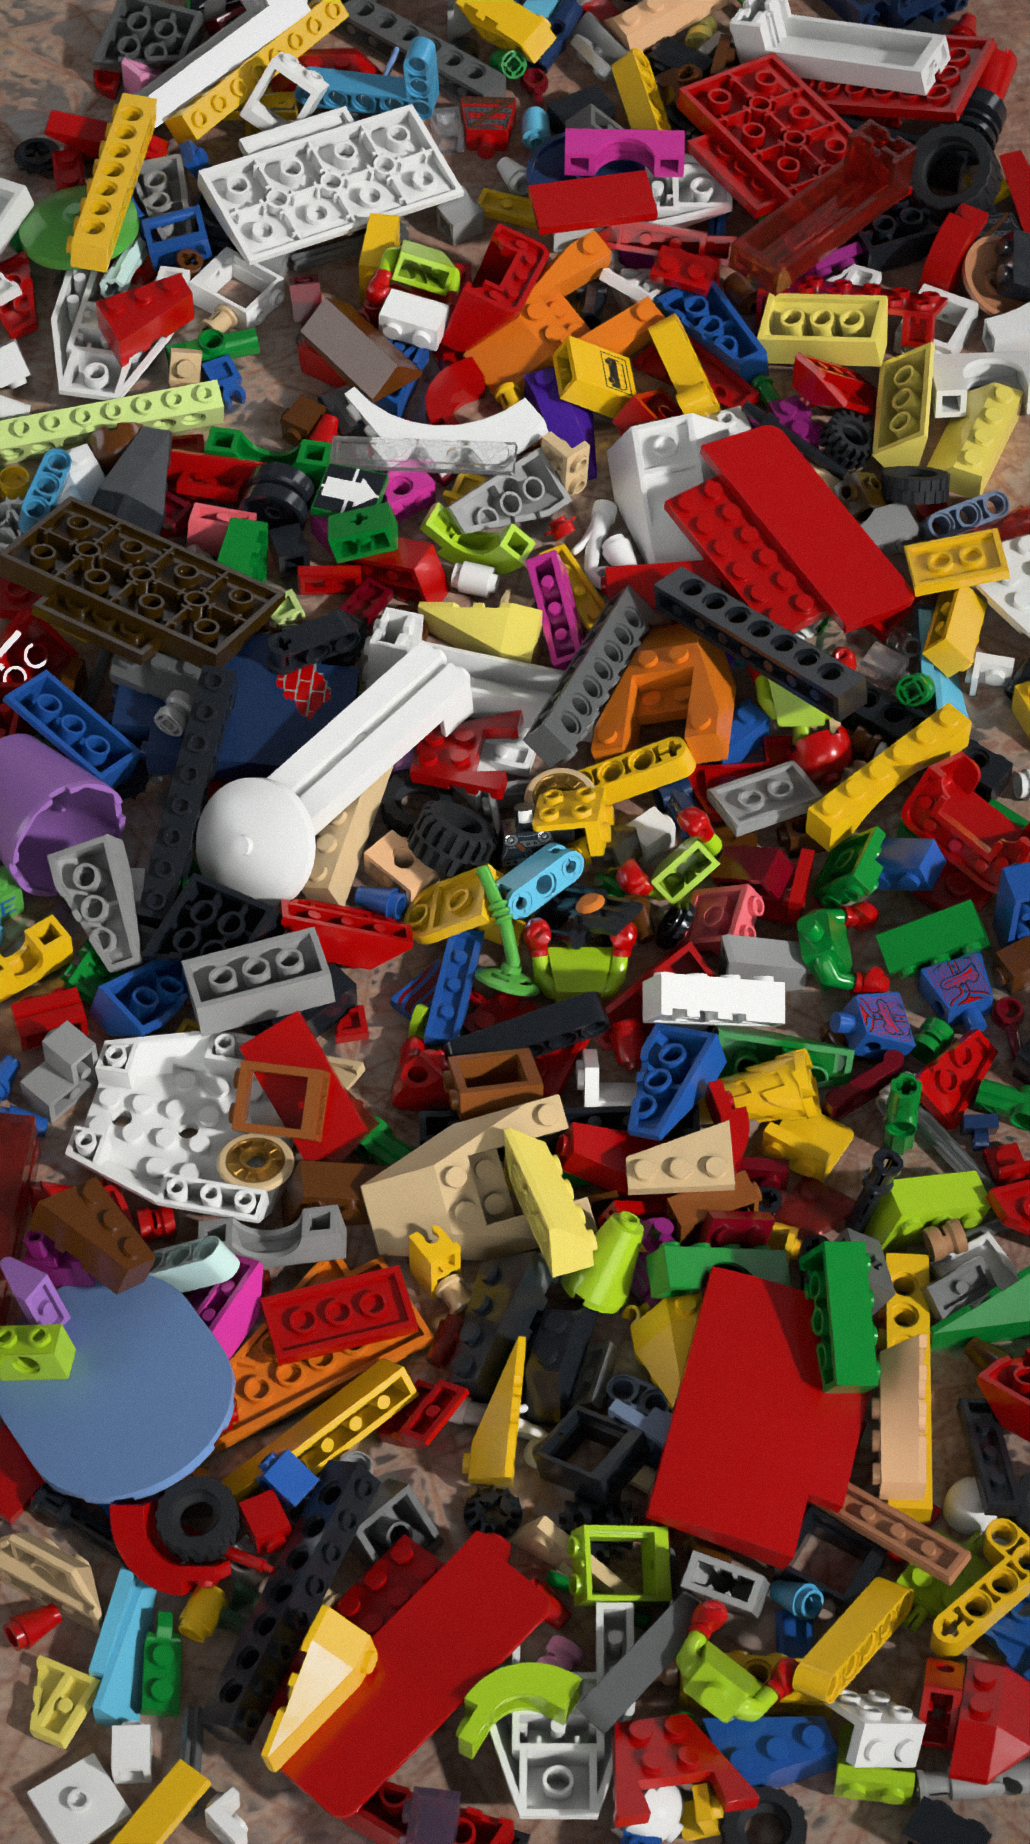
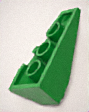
M1030 1266L1017 1273L1016 1275L1020 1280L1006 1289L1000 1290L996 1286L988 1291L989 1295L977 1307L974 1308L973 1305H966L930 1327V1351L965 1347L975 1337H979L987 1343L1030 1338Z

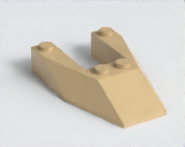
M560 1095L535 1100L452 1124L361 1185L360 1189L378 1255L409 1257V1235L416 1231L424 1236L426 1242L431 1244L437 1242L438 1237L432 1232L433 1225L442 1228L453 1243L458 1242L461 1246V1260L487 1261L538 1248L539 1246L525 1215L515 1216L497 1149L505 1147L503 1130L507 1128H512L534 1138L568 1129ZM588 1197L574 1200V1204H580L583 1209L586 1230L592 1229L593 1232H596L597 1228Z

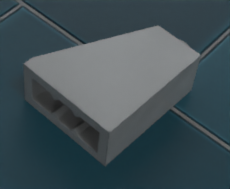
M730 934L721 935L719 977L721 975H740L741 979L753 980L755 976L774 977V982H785V992L805 989L806 975L811 974V971L802 959L799 942Z
M693 1550L681 1587L707 1600H719L727 1609L759 1620L771 1584L763 1575Z

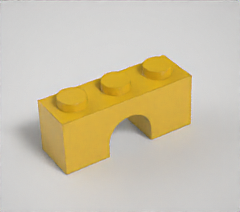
M53 914L24 930L25 941L18 951L8 957H3L0 954V1003L74 960L71 936Z

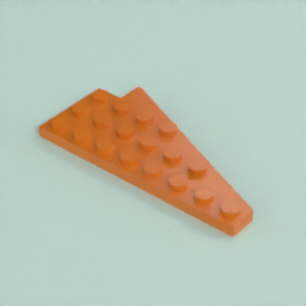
M382 1255L351 1271L343 1259L320 1261L312 1267L293 1290L384 1269L389 1266ZM411 1302L418 1324L417 1333L278 1366L266 1322L264 1321L230 1360L236 1380L234 1400L237 1405L239 1422L233 1423V1431L220 1434L214 1443L215 1449L207 1458L337 1393L382 1358L396 1363L434 1344V1335Z

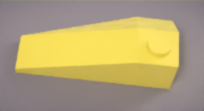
M419 602L418 614L424 615V620L429 627L428 632L458 649L537 665L542 651V610L514 603H501L500 608L486 607L484 603L474 602L472 607H460L455 602Z

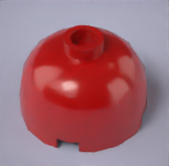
M837 727L839 733L831 735L829 729L799 740L795 743L797 750L794 752L789 748L786 750L788 761L794 760L813 783L822 782L823 786L826 787L839 782L842 779L840 774L844 772V767L849 768L853 754L851 740L844 727Z

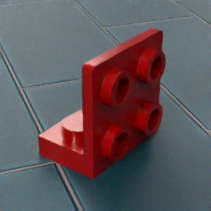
M801 848L799 860H792L791 864L794 870L779 901L763 899L764 913L761 916H757V919L797 926L796 922L802 917L812 877L814 850Z

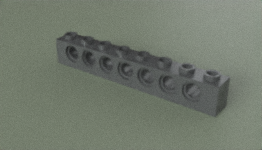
M340 0L350 16L333 29L339 34L389 61L396 46L399 47L400 50L394 65L403 70L404 60L411 40L415 37H426L432 40L436 47L439 90L459 102H461V96L506 97V75L484 64L477 58L468 55L454 45L445 42L431 32L422 29L410 20L397 15L373 0Z
M629 585L607 601L523 739L550 768L561 760L566 763L577 753L578 748L576 744L582 741L588 734L587 726L600 714L597 709L610 697L608 690L618 683L621 678L618 674L631 661L629 655L635 652L641 644L639 638L645 635L651 628L649 621L655 611Z

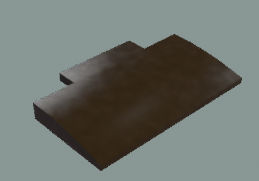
M72 496L68 497L0 552V577L43 596L33 604V616L141 666L160 650L202 669L203 664L223 668L269 620L285 600L286 595L285 592Z

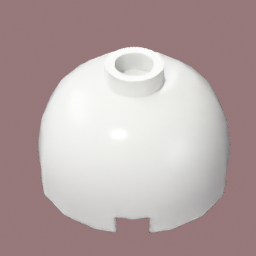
M676 1785L642 1790L651 1811L649 1822L617 1828L612 1823L610 1828L621 1840L625 1829L632 1834L646 1837L655 1836L662 1838V1841L665 1840L669 1844L672 1843L684 1827L679 1822L684 1812V1798L679 1787Z

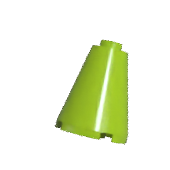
M627 1211L612 1214L594 1234L597 1241V1250L593 1251L594 1266L561 1275V1285L567 1294L573 1298L576 1293L585 1299L582 1304L583 1306L601 1313L615 1314L619 1312L621 1307L624 1309L628 1303L644 1232L640 1219L636 1215Z

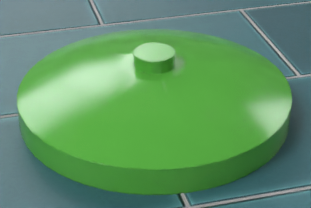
M87 185L70 187L54 192L35 203L19 227L22 248L32 261L41 266L56 270L82 269L71 267V254L66 253L68 236H74L75 216H80V202L82 197H87ZM132 200L130 201L111 260L123 253L133 243L138 234L139 218L136 206Z

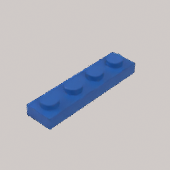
M467 930L448 938L424 1034V1044L443 1047L447 1042L461 1037L475 979L474 974L478 967L484 942V932Z

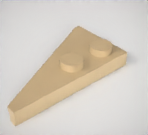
M545 1515L519 1527L509 1539L513 1544L561 1570L566 1576L570 1577L573 1573L572 1558L569 1557L567 1551V1543L570 1536ZM591 1554L592 1589L608 1594H638Z

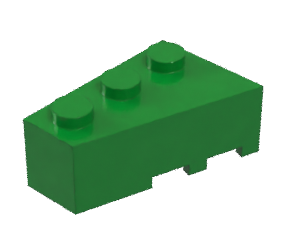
M971 899L875 935L890 975L893 978L899 977L900 980L919 974L920 969L992 949L980 913Z

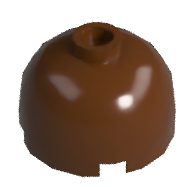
M135 422L117 423L118 429L108 431L107 426L94 431L87 438L88 446L103 473L107 475L110 473L144 426L143 424Z

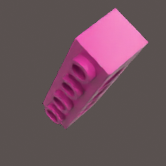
M415 459L385 473L389 474V483L381 503H390L397 523L402 522L405 518L420 510L427 509L436 502L435 481ZM310 512L311 533L331 556H334L328 542V519L312 516Z
M552 550L527 559L526 564L537 607L539 610H542V626L554 669L565 671L585 637L567 568L557 551Z

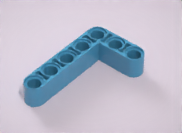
M422 36L415 37L410 42L403 64L404 78L320 67H306L308 70L319 73L323 77V81L329 84L317 105L319 108L337 109L346 106L348 111L378 115L412 104L421 120H426L432 116L439 96L436 47L432 40ZM297 85L294 92L295 99L305 105L311 94Z
M56 448L46 452L24 498L18 520L19 530L23 534L60 505L58 501L67 483L72 463L71 456L62 449Z

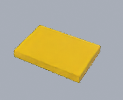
M998 528L904 546V554L915 597L1010 579L1009 568Z

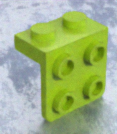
M843 1724L839 1732L834 1796L851 1800H867L891 1805L910 1806L915 1782L914 1768L853 1767L846 1762L854 1724Z

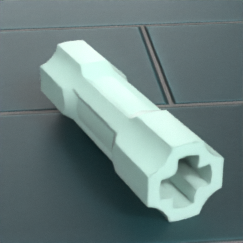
M136 237L133 243L117 256L112 267L107 270V273L99 283L101 287L100 294L104 298L125 292L131 285L130 280L148 254L146 250L147 243L140 237Z

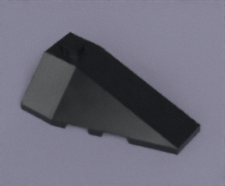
M143 426L99 486L91 505L159 535L166 519V508L164 505L165 494L168 493V483L166 480L167 468L170 466L173 435L171 431Z

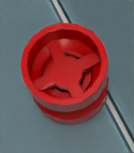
M159 1206L158 1209L153 1210L147 1207L136 1209L140 1235L145 1243L153 1242L155 1238L162 1236L166 1239L177 1237L173 1208ZM153 1218L156 1219L157 1229L154 1228Z

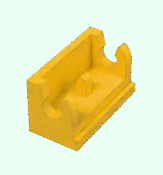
M436 1225L432 1226L433 1234L438 1237V1241L435 1243L426 1242L424 1236L417 1231L409 1235L410 1273L431 1300L437 1297L435 1287L441 1280L452 1274H461V1246L457 1241L453 1243L444 1230Z

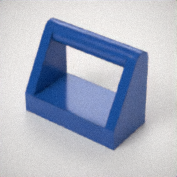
M200 205L141 219L155 272L159 271L160 265L176 267L177 254L183 249L197 251L203 260L213 257ZM193 218L197 219L198 232L156 243L153 242L151 229Z

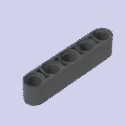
M686 1589L576 1706L603 1735L678 1655L688 1636L687 1630L690 1627L693 1611L701 1603L689 1590Z

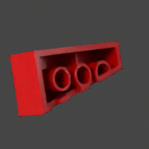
M386 1781L355 1814L342 1819V1823L377 1844H511L514 1840V1820L504 1817L498 1819L485 1815L482 1810L469 1806L462 1808L446 1803L445 1799L431 1794L430 1797L411 1792L408 1787Z

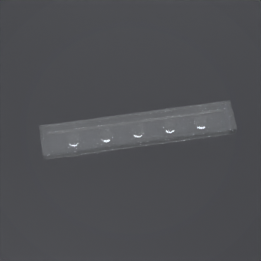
M333 436L329 462L377 471L514 476L518 446L516 442Z

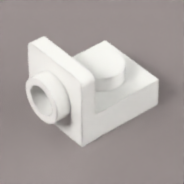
M976 652L975 662L967 669L965 683L971 684L969 695H976L978 682L991 686L1007 687L1012 678L1015 658Z
M235 1787L229 1789L225 1794L224 1792L216 1794L208 1802L205 1810L206 1827L223 1844H248V1827L240 1816L234 1813L240 1807V1796Z

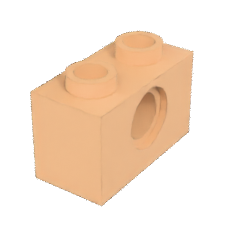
M391 830L364 852V871L382 887L398 888L401 893H405L407 897L406 906L409 907L418 894L427 887L439 882V873L415 857L408 847L407 837H401Z

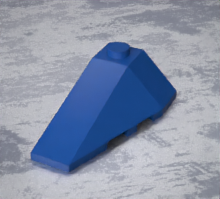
M153 960L99 986L89 1014L110 1036L142 1037L166 1025L190 998L182 962Z
M660 1023L655 1024L641 1048L640 1058L642 1063L640 1072H637L636 1082L638 1087L636 1097L632 1101L628 1124L629 1135L661 1141L705 1095L708 1082L716 1081L727 1063L716 1033Z

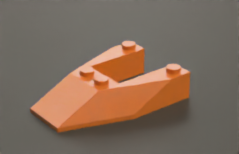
M595 230L571 243L544 267L522 312L516 320L463 354V359L473 357L485 376V387L493 397L495 390L507 382L517 383L521 390L520 396L523 397L524 375L554 367L552 355L568 335L625 357L631 356L654 342L648 327L665 317L648 296L593 330H590L566 300L565 296L600 276L604 268H609L612 251Z
M681 624L652 628L635 652L594 727L591 753L596 764L638 749L641 725L686 718L684 738L696 764L727 760L736 685L725 652Z

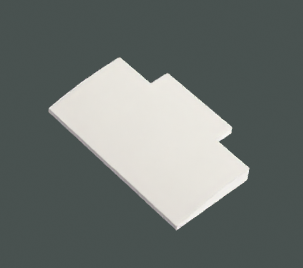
M412 104L359 121H354L346 106L241 138L239 139L238 147L244 157L199 170L197 186L213 214L249 266L367 228L370 213L401 217L463 197L464 195L462 187Z

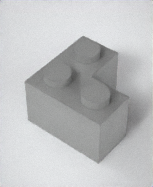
M69 1021L48 1032L42 1041L45 1061L37 1068L30 1069L20 1081L23 1101L42 1117L49 1118L48 1122L51 1124L99 1084L95 1071L98 1061L96 1043Z

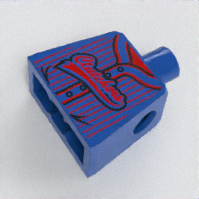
M980 952L920 969L917 989L939 1019L945 1021L950 1027L964 1023L967 1031L979 1029L983 1032L987 1028L984 1017H987L991 1012L993 993Z
M899 992L858 994L849 1001L841 1012H834L830 1018L831 1031L845 1034L848 1047L855 1050L854 1055L883 1062L884 1054L887 1051L898 1050L905 1059L916 1046Z

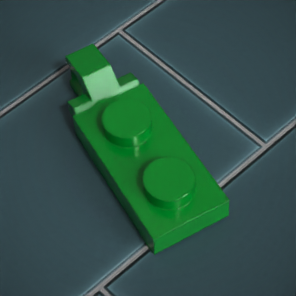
M158 1611L157 1619L155 1620V1632L147 1631L146 1640L143 1644L140 1715L178 1718L180 1713L182 1642L181 1634L172 1633L173 1612Z

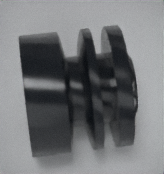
M975 87L958 122L940 121L939 126L954 123L966 127L969 126L985 138L994 152L999 135L1007 119V109L1003 101L994 92L983 87ZM968 152V166L979 165L978 158L971 152Z

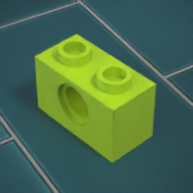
M62 1324L0 1326L1 1381L69 1379L76 1348Z

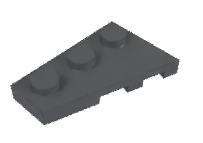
M156 652L142 666L114 653L110 669V681L143 694L149 693L163 699L164 703H166V699L174 690H181L194 698L202 669L167 653Z

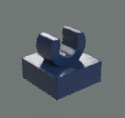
M998 1114L963 1115L959 1122L960 1136L972 1135V1151H984L989 1147V1135H995L999 1129Z

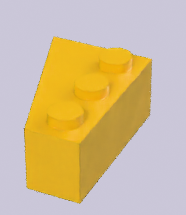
M457 0L455 2L482 40L499 48L520 51L524 54L527 61L534 64L556 40L555 35L550 30L551 24L542 15L537 16L514 0Z

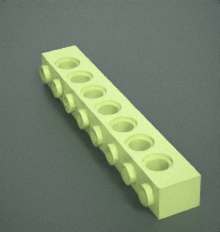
M218 380L0 420V466L43 458L46 452L51 449L58 448L66 451L86 443L88 444L87 438L94 431L107 426L108 431L118 429L117 423L135 422L147 427L168 430L171 433L224 423V404Z

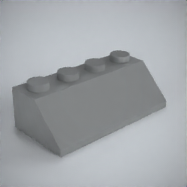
M315 927L181 961L202 1037L336 1002L331 973Z

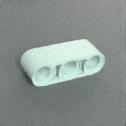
M214 1235L152 1251L157 1258L148 1275L162 1279L181 1293L228 1281L237 1272L240 1262L228 1247Z

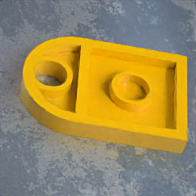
M489 863L484 864L489 866L495 880L496 870ZM482 866L435 883L416 896L409 905L404 917V923L410 924L412 927L413 940L422 945H429L489 922L491 911H489L488 907L490 903L476 873V869Z

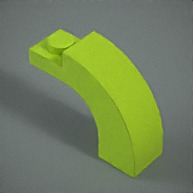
M439 502L431 506L419 527L420 530L440 545L436 553L449 562L463 564L464 561L495 567V574L498 575L513 572L523 566L536 544L534 540L513 523L494 533L478 531L462 535L449 511Z
M537 1662L512 1664L485 1676L464 1698L466 1716L462 1719L456 1731V1736L459 1737V1753L472 1760L493 1725L499 1719L512 1712L534 1711L564 1726L583 1694V1678L561 1667Z

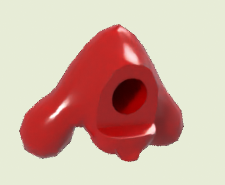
M413 1036L407 1038L399 1050V1063L391 1086L392 1105L397 1109L405 1111H422L437 1108L451 1110L449 1092L444 1091L442 1072L448 1071L446 1054L441 1049H430L428 1044H424V1039L421 1037Z

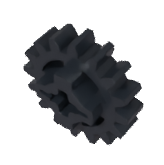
M574 1492V1502L565 1500V1512L559 1513V1524L561 1525L559 1528L571 1536V1531L575 1530L574 1522L577 1523V1528L583 1525L620 1526V1522L615 1519L616 1514L621 1518L623 1526H638L636 1525L638 1523V1512L632 1511L631 1499L621 1502L622 1492L609 1506ZM590 1541L591 1554L595 1558L602 1557L605 1565L609 1564L610 1555L614 1554L620 1560L623 1558V1548L629 1550L633 1548V1542Z

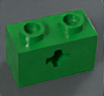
M389 502L328 516V542L337 564L398 550V523Z

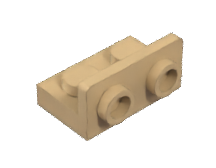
M551 431L542 436L541 448L568 495L571 497L583 491L587 485L590 444L583 441L574 448H571L565 440L560 439Z

